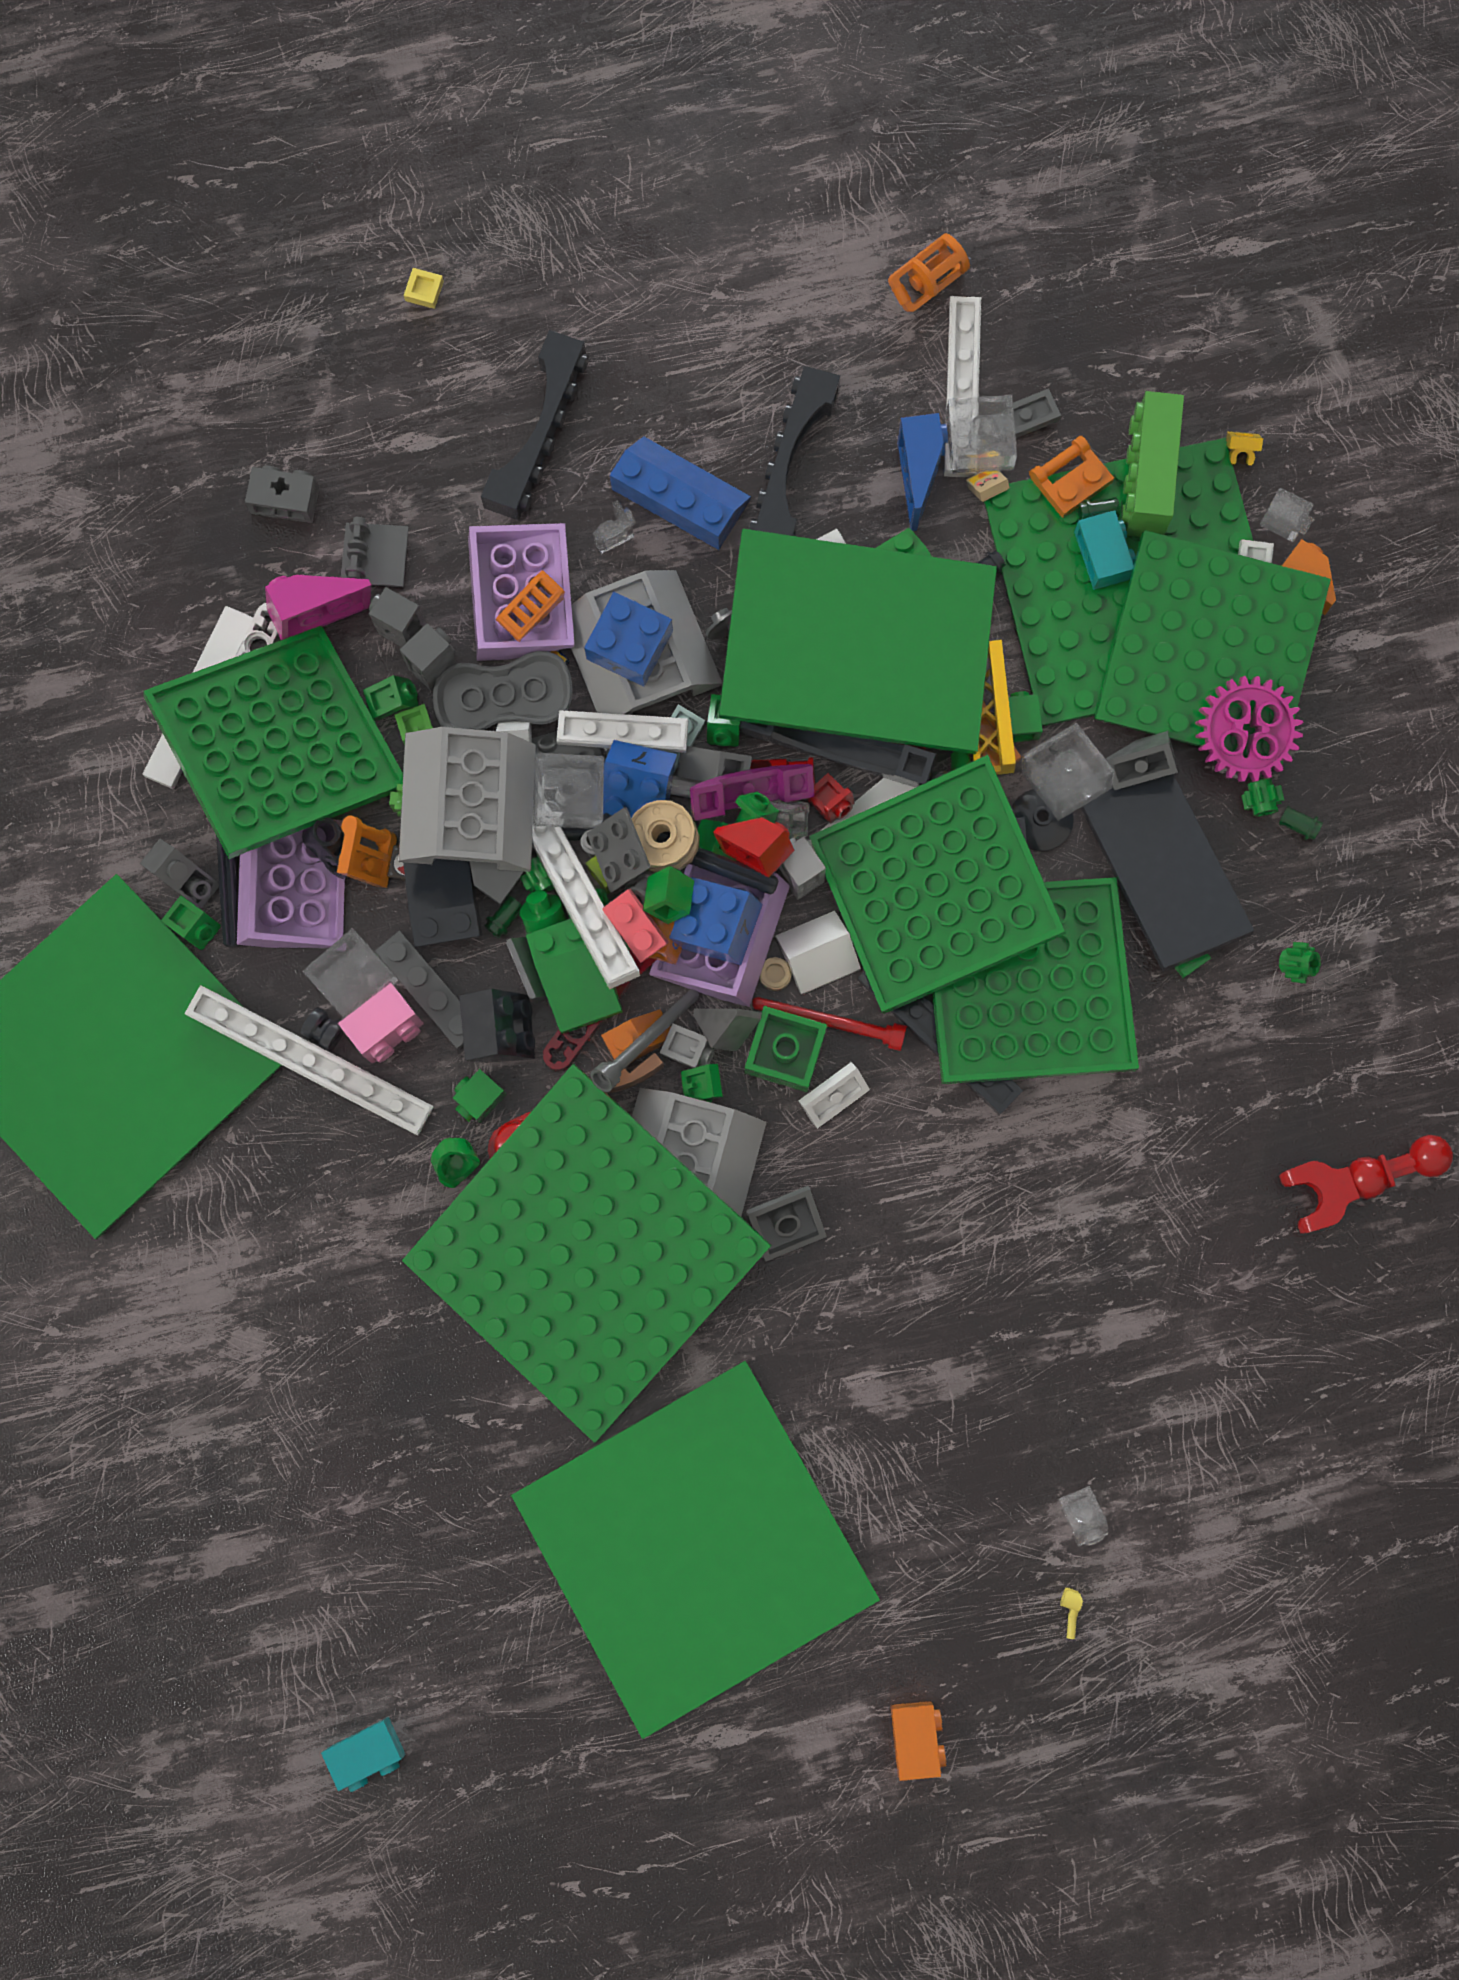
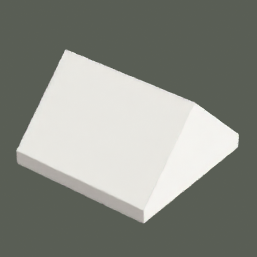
M835 911L775 936L784 958L790 966L792 976L801 995L861 970L849 932Z

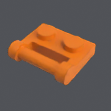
M1078 436L1074 439L1070 447L1042 467L1036 466L1029 471L1032 481L1062 518L1077 509L1078 504L1083 503L1084 499H1091L1112 484L1114 480L1112 474L1094 454L1083 436ZM1077 456L1083 460L1082 464L1054 484L1049 481V476Z
M347 816L341 826L345 835L339 856L337 873L376 887L387 888L393 846L396 845L397 841L396 834L387 829L378 830L363 824L362 820L357 817ZM361 837L376 842L379 847L378 851L361 845Z

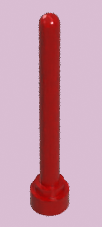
M755 997L751 1003L752 1007L759 1011H762L763 1007L767 1006L827 1024V1027L880 1039L883 1040L882 1044L889 1045V1049L897 1051L902 1049L907 1026L894 1023L893 1026H877L761 997Z

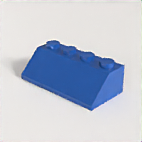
M644 436L625 450L610 474L612 490L718 550L751 500V496Z

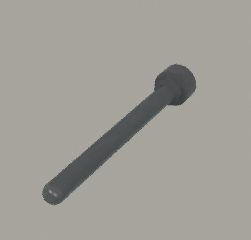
M693 989L689 990L612 1062L600 1063L590 1074L594 1085L601 1091H611L620 1082L621 1071L699 999V992Z

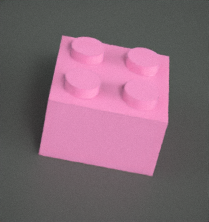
M390 983L338 1024L360 1053L373 1064L375 1061L381 1063L388 1059L394 1053L393 1048L401 1041L407 1043L415 1038L421 1031L419 1027L424 1023L393 984Z

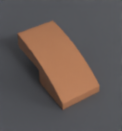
M653 1053L631 1073H628L624 1068L621 1071L620 1082L611 1091L606 1093L621 1091L645 1081L664 1068L663 1062Z

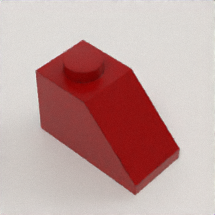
M763 817L717 827L713 832L723 853L768 878L795 851L789 839L790 833L787 828L779 822L772 823Z

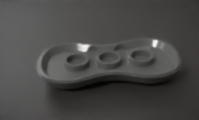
M547 651L531 652L509 664L496 667L473 663L455 664L448 667L436 679L433 690L434 711L441 727H445L448 723L458 728L485 730L496 723L509 720L530 722L532 724L551 723L559 719V710L567 711L572 700V681L566 663L558 655Z

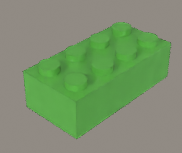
M1145 391L1142 402H1136L1134 416H1131L1129 435H1133L1132 442L1128 446L1126 464H1129L1130 467L1128 475L1125 476L1123 494H1127L1126 504L1122 506L1120 519L1126 524L1127 536L1141 537L1144 530L1165 535L1173 518L1184 395Z

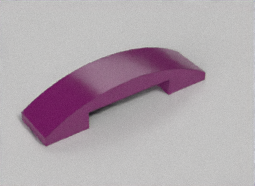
M810 764L756 768L722 775L690 787L692 819L696 821L725 815V810L739 807L736 804L738 796L757 791L765 795L769 801L780 799L785 803L814 797L813 766Z

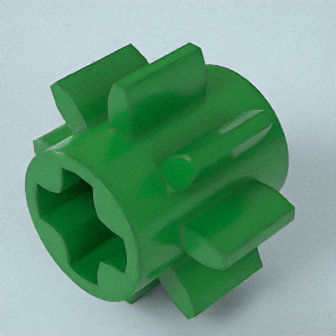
M1261 779L1249 783V791H1245L1241 795L1244 810L1252 809L1255 817L1267 816L1278 812L1277 805L1282 804L1281 801H1284L1282 786L1274 787L1272 779Z
M538 856L531 859V871L525 872L526 874L520 877L525 889L530 892L543 890L546 893L555 889Z
M1293 942V948H1286L1282 951L1279 967L1281 972L1285 973V978H1291V982L1307 983V977H1313L1318 974L1321 959L1319 953L1314 952L1315 947H1309V943Z

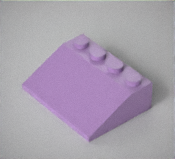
M565 523L469 526L468 545L477 661L509 660L520 658L535 651L550 652L574 647ZM543 570L565 591L564 599L518 642L496 621V618L526 585ZM541 587L539 588V590L542 593H544L548 598L551 597L545 590H543ZM533 595L529 597L539 608L543 606ZM523 604L519 607L530 618L533 616ZM514 613L509 616L521 628L525 625Z
M335 820L341 827L343 820ZM318 827L317 836L322 841H325V832ZM303 830L240 855L237 945L268 948L343 947L345 879L333 875L325 867L324 863L305 846L302 840Z
M688 864L684 872L688 877L750 892L763 904L741 965L682 949L676 965L656 960L652 965L650 975L720 1000L750 1007L790 885L777 873H773L772 875L776 876L779 882L776 891L773 894H768Z

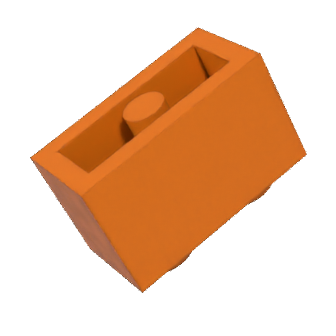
M931 1701L890 1705L899 1780L941 1777L940 1767H946L944 1745H938L936 1731H942L940 1709L934 1710V1705Z

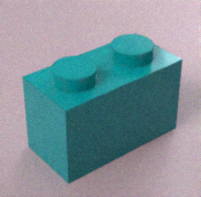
M1116 511L1079 520L1074 533L1093 590L1130 580L1136 556L1133 549H1128L1125 541V538H1127L1126 527L1123 520H1118Z
M389 1717L321 1752L337 1790L340 1791L348 1787L350 1792L368 1784L367 1777L378 1771L381 1776H384L400 1767L398 1761L406 1755Z

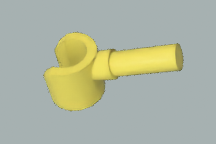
M1065 1588L1060 1606L1070 1609L1067 1638L1075 1639L1076 1621L1083 1601L1078 1591Z

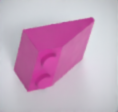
M293 575L288 578L287 576L277 577L268 586H265L266 609L281 640L318 626L323 627L368 609L370 606L371 583L369 579Z

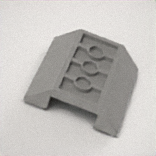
M676 570L643 571L585 593L571 605L574 647H571L597 713L633 715V712L688 690H691L692 695L696 696L723 685ZM613 591L672 619L673 633L645 687L586 659L584 647Z
M438 727L406 733L399 862L432 865L435 858L497 863V870L530 872L536 744L507 732Z
M640 1088L632 1117L741 1217L767 1122L738 1110L672 1092Z

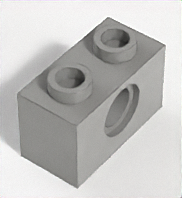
M804 836L797 841L794 838L790 839L795 851L777 869L780 876L790 885L789 888L797 900L823 884L826 867Z

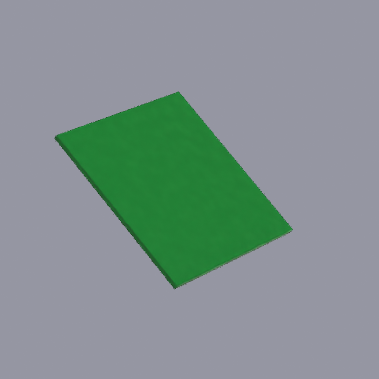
M1226 438L1179 447L1174 512L1165 536L1238 554L1240 541L1242 539L1253 541L1233 464L1230 462ZM1126 459L1103 463L1114 477L1113 483L1089 499L1091 502L1116 497L1120 506L1118 520L1121 519L1122 506L1126 504L1127 494H1123L1125 476L1128 475L1130 467L1129 464H1126ZM1070 471L1052 474L1048 479L1054 484ZM1032 479L1009 483L1010 488L984 501L995 549L1002 556L1006 564L1002 568L1001 573L1032 695L1038 694L1042 727L1094 716L1130 580L1093 590L1074 533L1079 521L1078 510L1075 509L1062 518ZM1127 536L1125 538L1128 549H1133L1136 556L1141 537Z
M115 874L0 980V1137L96 1240L283 1066L185 1015L200 985L240 1006L242 1005L118 874Z
M572 1064L402 1261L595 1443L772 1245L606 1092L598 1089L581 1069Z
M746 1361L511 1495L642 1739L880 1601Z

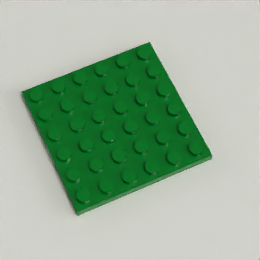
M1144 530L1141 535L1094 720L1152 735L1168 731L1172 740L1201 747L1206 743L1205 739L1196 738L1195 735L1204 732V727H1200L1195 723L1206 718L1205 715L1199 712V709L1211 707L1205 698L1210 695L1218 698L1215 691L1216 687L1221 686L1228 691L1227 681L1233 679L1238 686L1239 678L1246 676L1249 685L1253 677L1256 676L1260 677V686H1263L1267 680H1273L1271 690L1274 691L1278 687L1283 686L1284 690L1281 697L1293 696L1294 698L1288 706L1289 708L1298 707L1331 579ZM1253 700L1250 701L1251 715L1253 709L1255 708V702ZM1232 702L1228 708L1229 714L1232 718L1238 720L1242 715V709L1240 705ZM1263 707L1261 718L1265 723L1271 724L1274 719V713L1270 708ZM1250 723L1243 725V730L1248 731V736L1255 733V728H1251ZM1228 734L1224 739V746L1228 751L1234 752L1238 745L1237 740L1233 735ZM1259 739L1256 744L1257 752L1262 756H1266L1269 752L1268 742L1264 739ZM1247 744L1243 750L1244 758L1248 757Z
M322 626L144 690L146 703L229 859L311 827L317 820L326 817L333 818L390 795V792H397V784H403V772Z
M988 755L809 836L817 856L826 867V879L883 1014L1067 934Z
M1116 877L1044 882L1067 934L932 993L942 1084L1129 1072L1139 1069Z

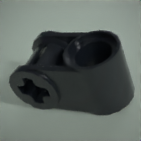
M326 817L317 820L311 827L302 831V840L305 846L324 863L325 867L333 875L345 879L347 876L337 873L345 834L335 820ZM318 827L325 832V841H322L317 836Z

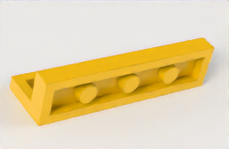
M1002 640L989 641L987 656L989 669L985 675L984 688L992 693L993 699L985 708L982 707L981 720L984 716L996 725V730L989 739L981 733L979 734V740L984 745L979 749L978 743V752L973 754V761L979 759L988 747L999 755L1000 765L993 766L998 775L1014 773L1016 761ZM989 676L991 680V685L986 682ZM992 707H994V715L989 712ZM996 737H997L998 746H996L994 743H992L993 740H994Z

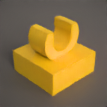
M1227 432L1226 445L1231 449L1230 462L1236 464L1237 455L1240 452H1246V463L1252 465L1255 460L1253 451L1262 450L1263 438L1259 434Z

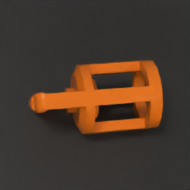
M945 233L891 274L888 282L903 309L907 312H914L970 269L969 258L960 243L950 234ZM947 246H949L953 250L954 253L952 255L949 252ZM936 250L939 251L938 254L932 257L925 264L922 262L931 254H933ZM950 269L953 270L938 283L936 282V280L940 278L943 274H945L947 271H949ZM907 272L910 277L909 282L916 291L924 294L913 303L904 285L899 280Z

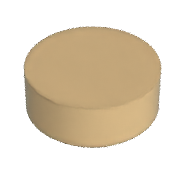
M778 957L765 960L759 977L761 984L770 991H780L786 988L791 980L789 964Z

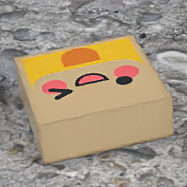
M994 466L966 479L968 489L982 502L1010 488L1008 479Z

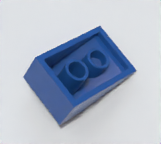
M939 413L901 418L897 445L910 529L912 531H917L939 469L941 456H945L946 453L945 443H948L947 426L940 423Z

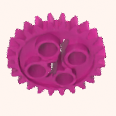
M1246 676L1239 678L1238 686L1231 679L1227 681L1228 691L1218 686L1215 688L1218 698L1211 695L1205 698L1211 706L1210 708L1202 707L1199 709V712L1205 715L1206 718L1196 721V725L1204 727V732L1198 733L1195 737L1205 739L1206 743L1198 749L1199 751L1209 750L1210 754L1205 759V762L1216 760L1218 763L1215 766V772L1227 768L1226 778L1228 779L1232 778L1236 772H1238L1239 782L1245 781L1248 773L1252 782L1259 781L1260 772L1265 779L1272 777L1271 768L1276 772L1283 771L1281 760L1287 763L1292 762L1293 759L1287 753L1288 751L1299 750V747L1293 743V739L1303 737L1302 733L1295 731V726L1301 725L1303 720L1294 719L1293 715L1300 708H1289L1288 704L1294 697L1282 698L1283 686L1278 687L1274 691L1271 690L1273 681L1271 679L1267 680L1263 686H1260L1259 676L1253 677L1250 685ZM1251 700L1255 702V708L1253 709L1252 715L1250 706ZM1232 702L1240 705L1242 709V715L1238 720L1232 718L1229 714L1228 708ZM1263 707L1270 708L1274 713V719L1271 724L1265 723L1261 718ZM1250 723V727L1255 728V733L1248 736V731L1243 730V725ZM1228 734L1233 735L1237 740L1238 745L1234 752L1228 751L1224 746V739ZM1259 739H1264L1269 744V752L1266 756H1262L1257 752L1256 744ZM1247 744L1248 757L1244 758L1243 750Z

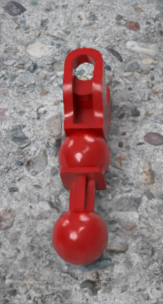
M1425 1135L1418 1138L1412 1144L1409 1153L1390 1160H1386L1384 1155L1375 1158L1361 1157L1353 1161L1349 1167L1341 1169L1331 1168L1322 1162L1311 1161L1281 1173L1279 1178L1282 1185L1286 1187L1305 1184L1312 1187L1318 1195L1319 1204L1315 1212L1301 1218L1297 1224L1300 1233L1306 1234L1337 1224L1344 1216L1346 1207L1351 1201L1360 1197L1364 1199L1378 1197L1383 1194L1386 1188L1396 1186L1394 1179L1414 1172L1425 1177H1438L1444 1174L1451 1167L1453 1152L1445 1139L1436 1135Z

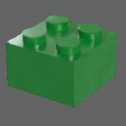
M764 1006L745 1065V1074L807 1093L825 1037L827 1024Z

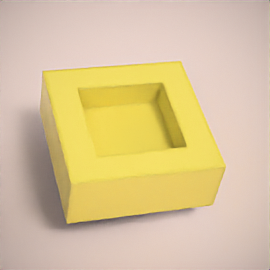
M413 268L404 292L405 301L435 309L444 283L443 276Z

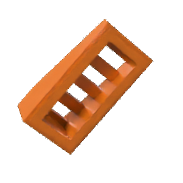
M541 570L497 616L496 621L520 642L564 599L565 591L545 571ZM541 587V588H542L543 590H545L551 597L548 598L544 593H542V592L539 590V588ZM531 595L543 605L541 608L529 599ZM522 604L533 614L531 618L519 608ZM512 613L525 624L522 628L509 617Z

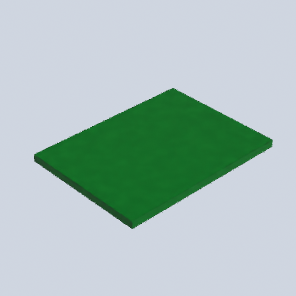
M742 529L718 718L976 754L978 752L997 566Z

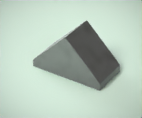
M694 1009L693 1013L711 1048L737 1051L761 1020L762 1012L742 1009Z

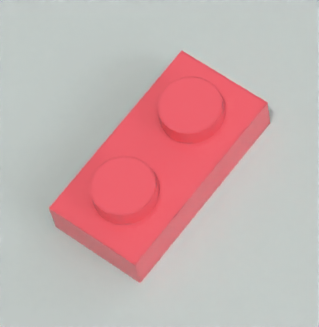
M630 888L602 908V910L641 963L668 944L669 941L649 913L643 911L644 906Z

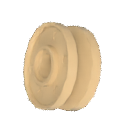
M656 800L645 804L634 813L631 819L651 866L648 870L658 872L669 866L682 870L692 862L698 851L700 837L695 822L683 806L673 801ZM670 832V837L666 842H656V838L660 833Z

